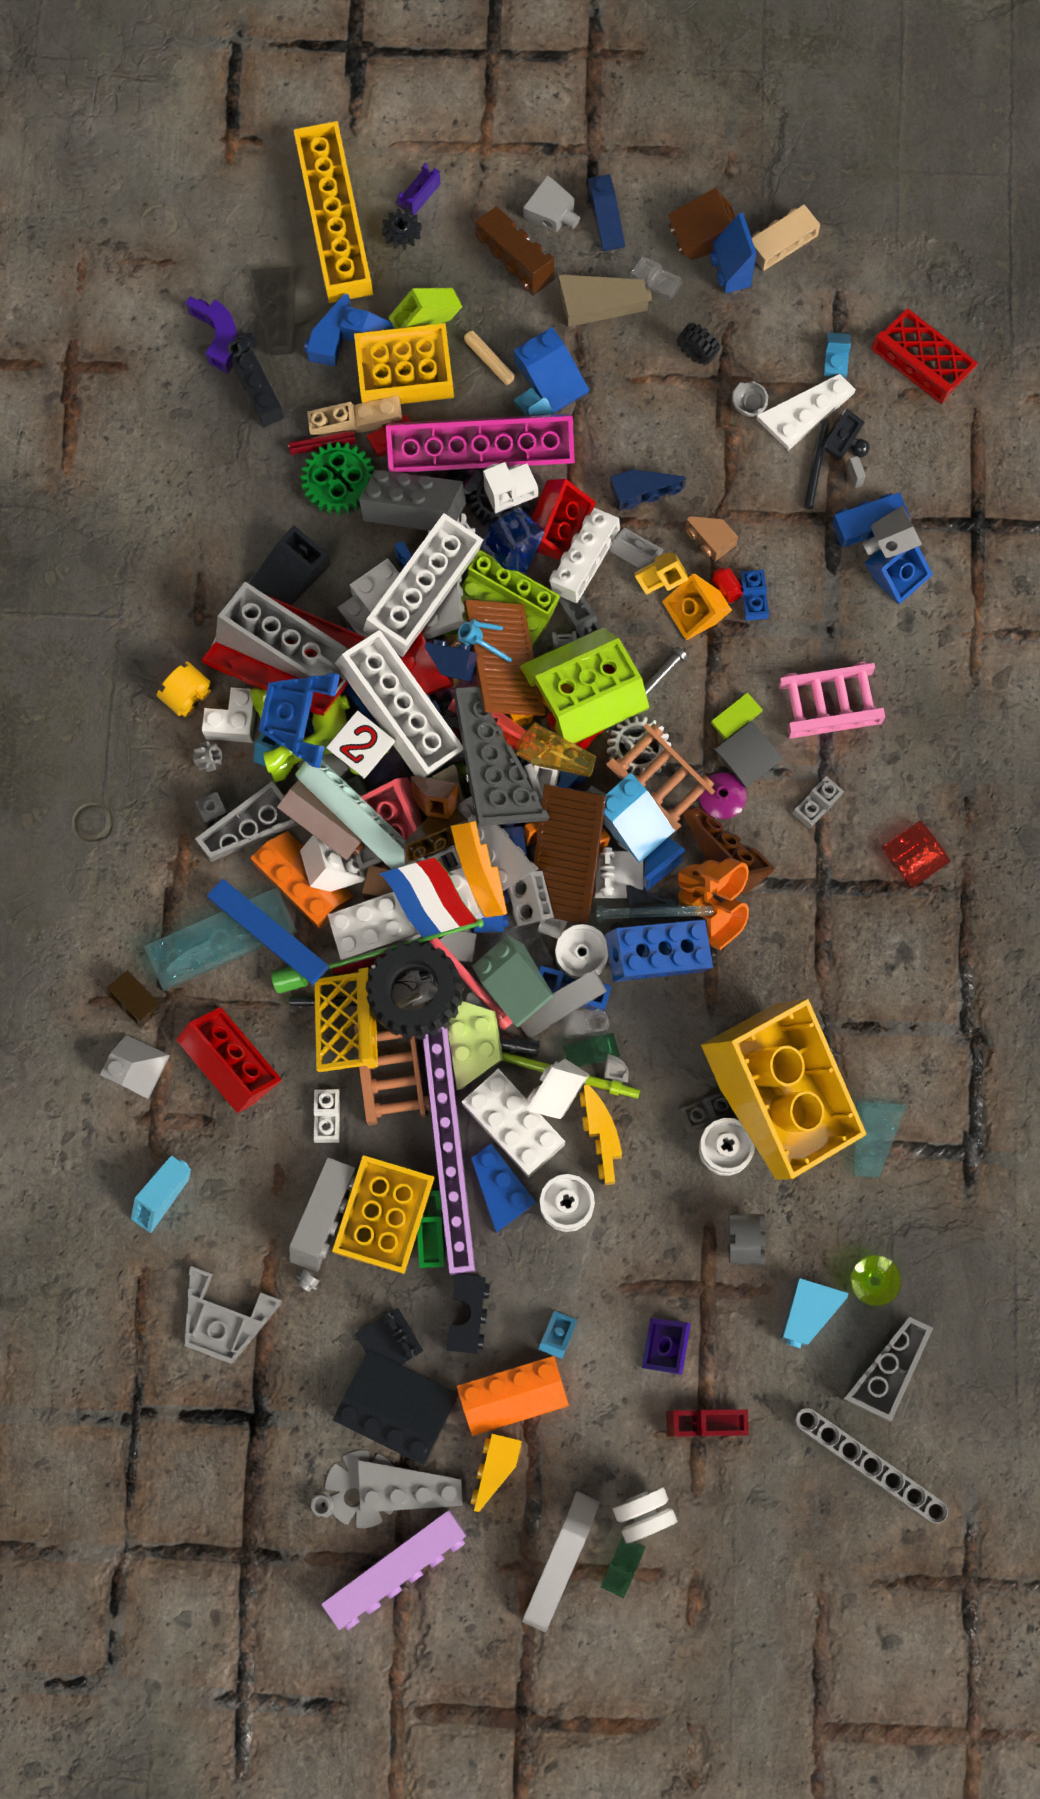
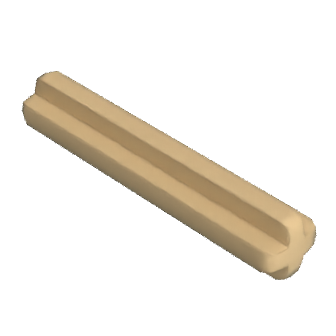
M471 330L465 334L464 341L505 385H509L514 381L515 375L474 331Z

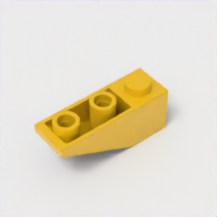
M492 1434L491 1439L486 1438L483 1453L487 1454L485 1464L480 1463L477 1479H481L479 1490L474 1489L471 1504L475 1505L474 1511L479 1512L515 1469L522 1441Z

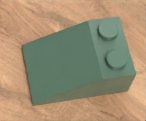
M506 935L472 966L483 986L516 1027L523 1024L554 996L524 944L509 935Z

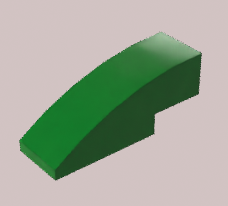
M431 1189L417 1232L419 1268L444 1267L443 1215L440 1189Z

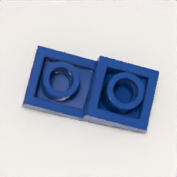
M764 569L740 571L745 621L769 619Z

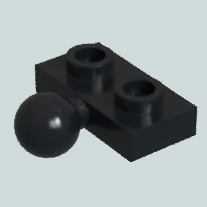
M849 409L843 410L821 445V448L838 461L843 458L849 447H851L854 456L859 458L865 457L870 451L869 443L864 439L857 440L855 438L865 422Z

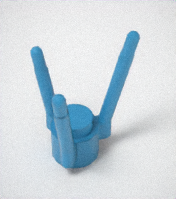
M471 619L470 622H464L460 626L458 641L466 646H470V651L473 652L472 645L480 644L502 659L512 662V658L482 640L483 633L480 628L503 630V626L478 622L475 619Z

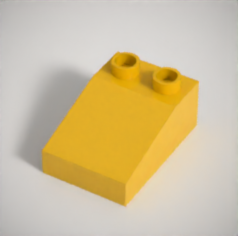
M809 999L775 1003L701 1044L721 1092L775 1179H793L867 1135Z

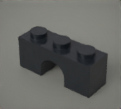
M253 349L232 358L235 372L244 390H247L263 428L284 419L281 405Z
M456 1274L453 1300L468 1304L471 1309V1317L464 1325H449L447 1351L478 1355V1349L483 1350L484 1334H480L481 1324H486L487 1309H483L484 1299H489L490 1284L486 1283V1277Z

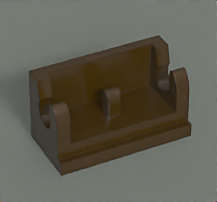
M128 970L107 987L108 996L140 1029L159 1012L157 1009L160 1007V1003Z

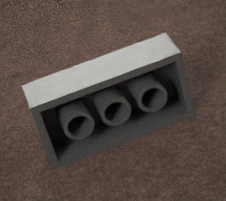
M384 470L374 471L359 499L363 521L423 530H432L443 513L457 521L466 504L463 481Z

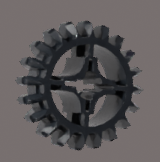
M484 477L479 482L478 488L469 497V503L472 504L470 510L475 512V519H481L483 526L489 522L491 530L495 525H498L500 531L503 529V525H507L511 529L512 522L519 525V518H526L525 511L530 510L529 503L532 501L531 499L518 504L508 512L503 510L495 514L484 506L487 505V507L493 508L487 494H484Z

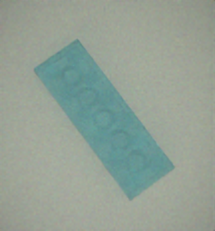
M278 887L249 899L291 935L297 932ZM222 911L144 947L163 991H166L265 946Z

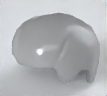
M755 381L741 382L733 390L732 402L735 409L741 415L753 417L763 413L766 409L768 394L765 388Z

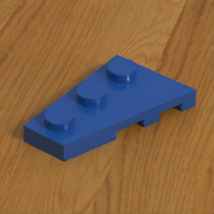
M489 1144L471 1158L495 1231L498 1233L536 1204V1202L492 1144Z

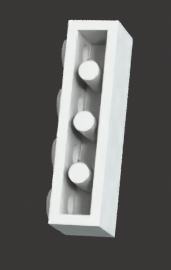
M596 508L592 510L590 515H586L581 531L574 535L569 551L563 553L560 566L550 576L549 582L553 592L560 595V597L578 603L611 547L614 538L620 532L618 517Z

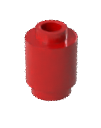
M722 567L712 574L711 583L722 593L728 604L736 601L743 595L742 586L730 568L725 569Z

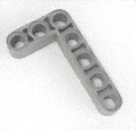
M576 1491L561 1531L522 1620L523 1623L546 1633L586 1541L600 1501Z

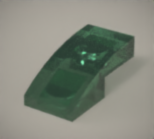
M614 1033L563 1046L566 1059L579 1068L607 1061L608 1054L617 1058L620 1057Z
M622 1536L603 1579L601 1588L624 1598L646 1546L636 1541L626 1544Z

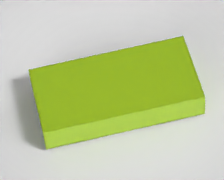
M747 692L712 720L711 724L726 740L749 721L760 715L763 709Z

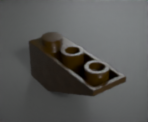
M455 809L449 819L428 816L405 841L404 862L409 864L455 845L451 826L467 823L468 819L457 809Z

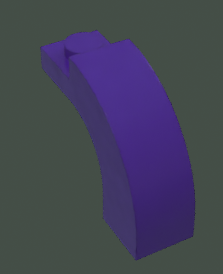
M190 296L185 303L189 315L207 323L216 331L215 338L205 353L208 364L228 374L233 367L232 358H234V353L230 355L228 352V345L238 337L234 320L229 311L217 300L214 299L209 306L206 301L202 299L196 300Z

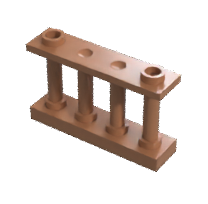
M646 723L643 728L648 733L622 759L618 758L615 760L611 758L605 765L622 781L629 775L627 772L629 769L628 765L655 739L665 750L639 776L635 775V777L645 787V782L671 756L682 766L656 793L652 792L650 794L675 833L681 827L677 822L680 819L679 816L705 790L712 795L715 792L711 788L714 783L705 774L700 777L661 738L664 733L654 723L651 726ZM689 773L698 784L673 810L669 809L666 811L661 806L663 803L662 799Z
M354 1026L355 1035L358 1033L357 1026ZM389 1030L377 1032V1042L403 1038L402 1035L396 1036L390 1033ZM412 1036L410 1039L412 1051L378 1056V1066L413 1061L415 1075L377 1081V1079H372L371 1069L375 1068L359 1066L366 1123L368 1126L377 1125V1118L382 1117L383 1114L420 1109L421 1117H427L426 1111L430 1110L429 1097L423 1094L416 1036ZM417 1086V1100L383 1105L375 1103L374 1094L378 1093L379 1090Z

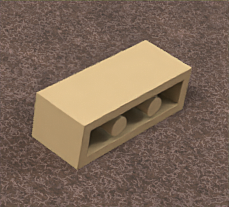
M805 204L798 209L793 208L784 218L774 220L767 229L762 232L758 231L751 236L757 253L755 261L763 271L818 236L820 223Z

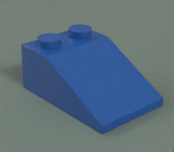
M739 213L714 241L712 252L709 254L712 266H716L718 271L716 273L718 285L723 286L725 294L751 287L757 253L743 213Z
M553 327L514 349V363L540 398H547L554 413L590 392L568 349Z

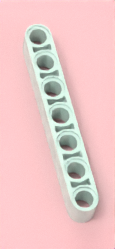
M323 760L321 761L320 768L312 767L305 761L296 772L298 780L392 870L426 860L423 857L406 864L404 862V843L406 840Z

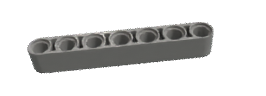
M810 1408L800 1409L795 1413L794 1424L798 1430L930 1523L939 1524L946 1520L948 1508L944 1502ZM805 1412L809 1413L813 1418L812 1425L807 1428L803 1427L800 1423V1416ZM824 1428H830L834 1433V1438L829 1443L824 1442L821 1438V1432ZM846 1443H851L855 1448V1453L850 1458L845 1457L842 1452V1448ZM868 1458H872L876 1462V1469L872 1473H868L864 1468V1462ZM890 1473L895 1474L898 1479V1483L894 1488H889L885 1482L886 1476ZM914 1488L919 1493V1499L916 1503L912 1504L907 1499V1493L910 1489ZM933 1504H937L941 1510L939 1517L935 1519L929 1515V1508Z

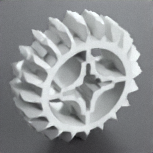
M635 716L633 723L626 719L624 721L625 727L620 723L617 724L616 728L618 731L612 730L610 734L612 738L607 741V744L611 746L607 748V754L611 755L609 760L611 758L615 760L623 758L619 749L620 743L624 744L625 748L630 751L648 733L643 728L647 723V717L643 718V722H638V717ZM653 720L648 725L651 726L653 723L656 725V721ZM659 726L658 728L663 732L664 727ZM636 732H641V733H642V734H641L640 736H638V737H632V736L629 735V734H631V733H636ZM664 733L661 738L671 747V743L666 741L669 735ZM655 740L659 750L658 753H655L653 748L648 745L628 765L629 769L627 772L632 773L634 776L635 774L640 775L665 749ZM640 759L651 760L645 764H635ZM661 767L656 771L657 773L661 772Z

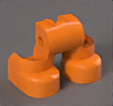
M726 858L721 862L707 860L702 864L689 865L678 872V886L683 888L678 893L679 904L694 910L700 917L706 919L709 946L718 950L724 948L743 931L749 916L748 905L734 899L743 891L747 883L748 866L732 858ZM713 893L725 900L722 902L718 901L713 897Z

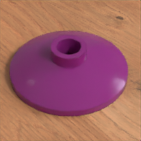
M716 773L709 776L708 778L714 783L711 788L715 792L710 795L705 790L699 796L702 809L716 819H729L739 814L746 803V790L734 775L728 773ZM725 790L728 795L721 797L719 791Z

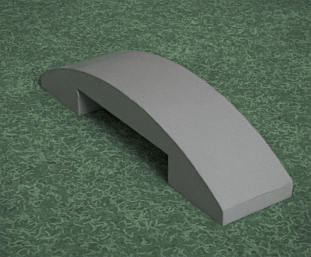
M593 970L553 993L554 996L520 1026L527 1039H530L569 1013L604 994L607 990L596 971Z

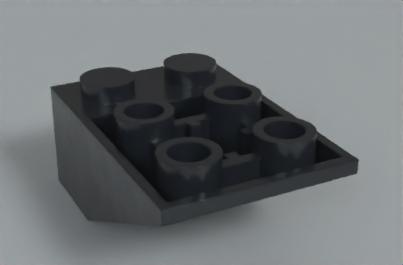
M294 525L277 542L249 584L263 594L292 606L331 565L329 555Z

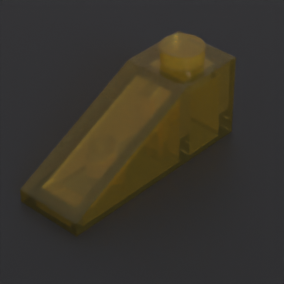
M534 723L521 736L516 752L517 756L536 766L588 777L592 775L596 756L537 723Z

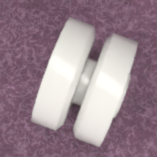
M585 924L575 925L565 930L559 937L555 949L556 964L560 971L576 980L593 970L600 975L606 967L608 959L606 938L603 933L595 927ZM582 948L583 952L587 951V954L579 956L578 949Z
M722 1118L713 1121L705 1129L699 1141V1155L702 1163L709 1171L721 1176H731L740 1173L749 1164L755 1152V1145L741 1122L735 1118ZM723 1144H728L731 1150L729 1152L727 1149L724 1151L721 1147Z
M571 1174L558 1175L549 1180L542 1189L540 1197L541 1214L546 1223L555 1230L562 1232L577 1231L585 1226L592 1217L595 1205L594 1194L589 1184L579 1176ZM564 1200L572 1202L569 1209H566V1206H562Z
M664 1487L651 1492L645 1491L627 1499V1502L612 1508L618 1522L634 1519V1522L624 1526L621 1530L626 1544L656 1533L678 1522L673 1509L666 1508L656 1512V1508L666 1504L669 1500Z

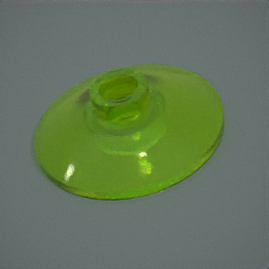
M872 1255L860 1260L853 1268L851 1287L856 1297L863 1303L870 1306H883L893 1301L898 1295L901 1288V1275L897 1266L891 1260L883 1256ZM872 1277L879 1279L878 1286L871 1284L870 1279Z

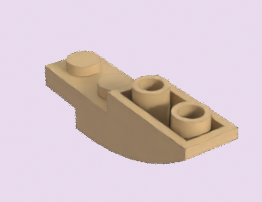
M398 396L357 405L347 402L307 412L311 435H328L354 430L355 433L368 432L382 428L383 424L402 420L401 404Z

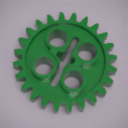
M337 442L336 448H332L331 444L328 443L327 450L320 446V454L312 452L313 460H305L308 467H302L304 475L300 478L304 484L301 486L303 491L306 492V499H311V505L316 506L319 504L320 512L327 508L328 515L333 510H336L338 516H340L341 510H345L346 514L349 515V508L351 507L358 511L357 504L360 503L359 499L375 468L370 466L372 464L370 458L365 459L366 454L364 451L358 454V446L350 450L349 443H346L344 448H341L339 442ZM337 461L344 462L341 466L333 465ZM353 476L360 477V479L357 481L349 480ZM319 477H327L323 482L317 481ZM346 487L353 490V492H349ZM335 492H343V495L340 497L333 496Z

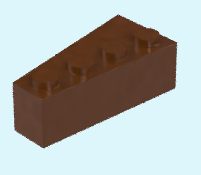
M497 206L475 221V235L482 244H487L494 258L500 259L504 263L507 272L510 275L514 274L518 278L520 286L525 291L529 290L534 296L554 280V257L550 253L545 256L541 251L542 246L537 242L532 244L528 234L523 229L517 231L515 222Z

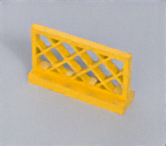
M368 967L359 969L358 973L319 978L315 983L316 1070L318 1072L367 1066L368 1068L378 1067L376 1017L366 997L368 996L366 982L370 980L368 977L370 969ZM357 980V987L351 994L343 989L349 981ZM332 984L336 988L326 998L322 995L321 986ZM341 991L347 998L338 1008L331 1001ZM353 1001L357 1004V1010L350 1017L344 1012V1009ZM328 1005H331L336 1011L326 1020L322 1017V1011ZM342 1014L348 1021L338 1030L332 1023ZM354 1024L358 1027V1033L351 1040L344 1033ZM330 1027L337 1033L327 1043L323 1040V1033ZM342 1036L349 1043L339 1053L333 1048V1045ZM354 1046L359 1050V1059L348 1060L344 1056ZM329 1050L338 1055L332 1063L323 1064V1057Z

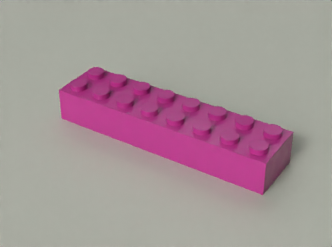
M572 413L386 424L389 472L487 468L492 464L504 462L507 467L517 464L524 465L526 463L528 466L575 463Z

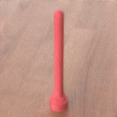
M438 938L429 940V943L433 944L435 949H442L446 956L452 959L460 978L490 1010L496 1012L498 1027L503 1031L513 1022L445 945Z

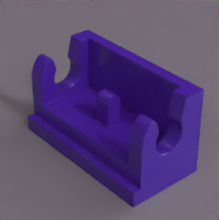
M424 163L421 167V173L404 193L400 192L397 195L396 205L405 211L409 210L412 216L418 212L441 184L440 171L436 168L432 172L429 171L427 163Z

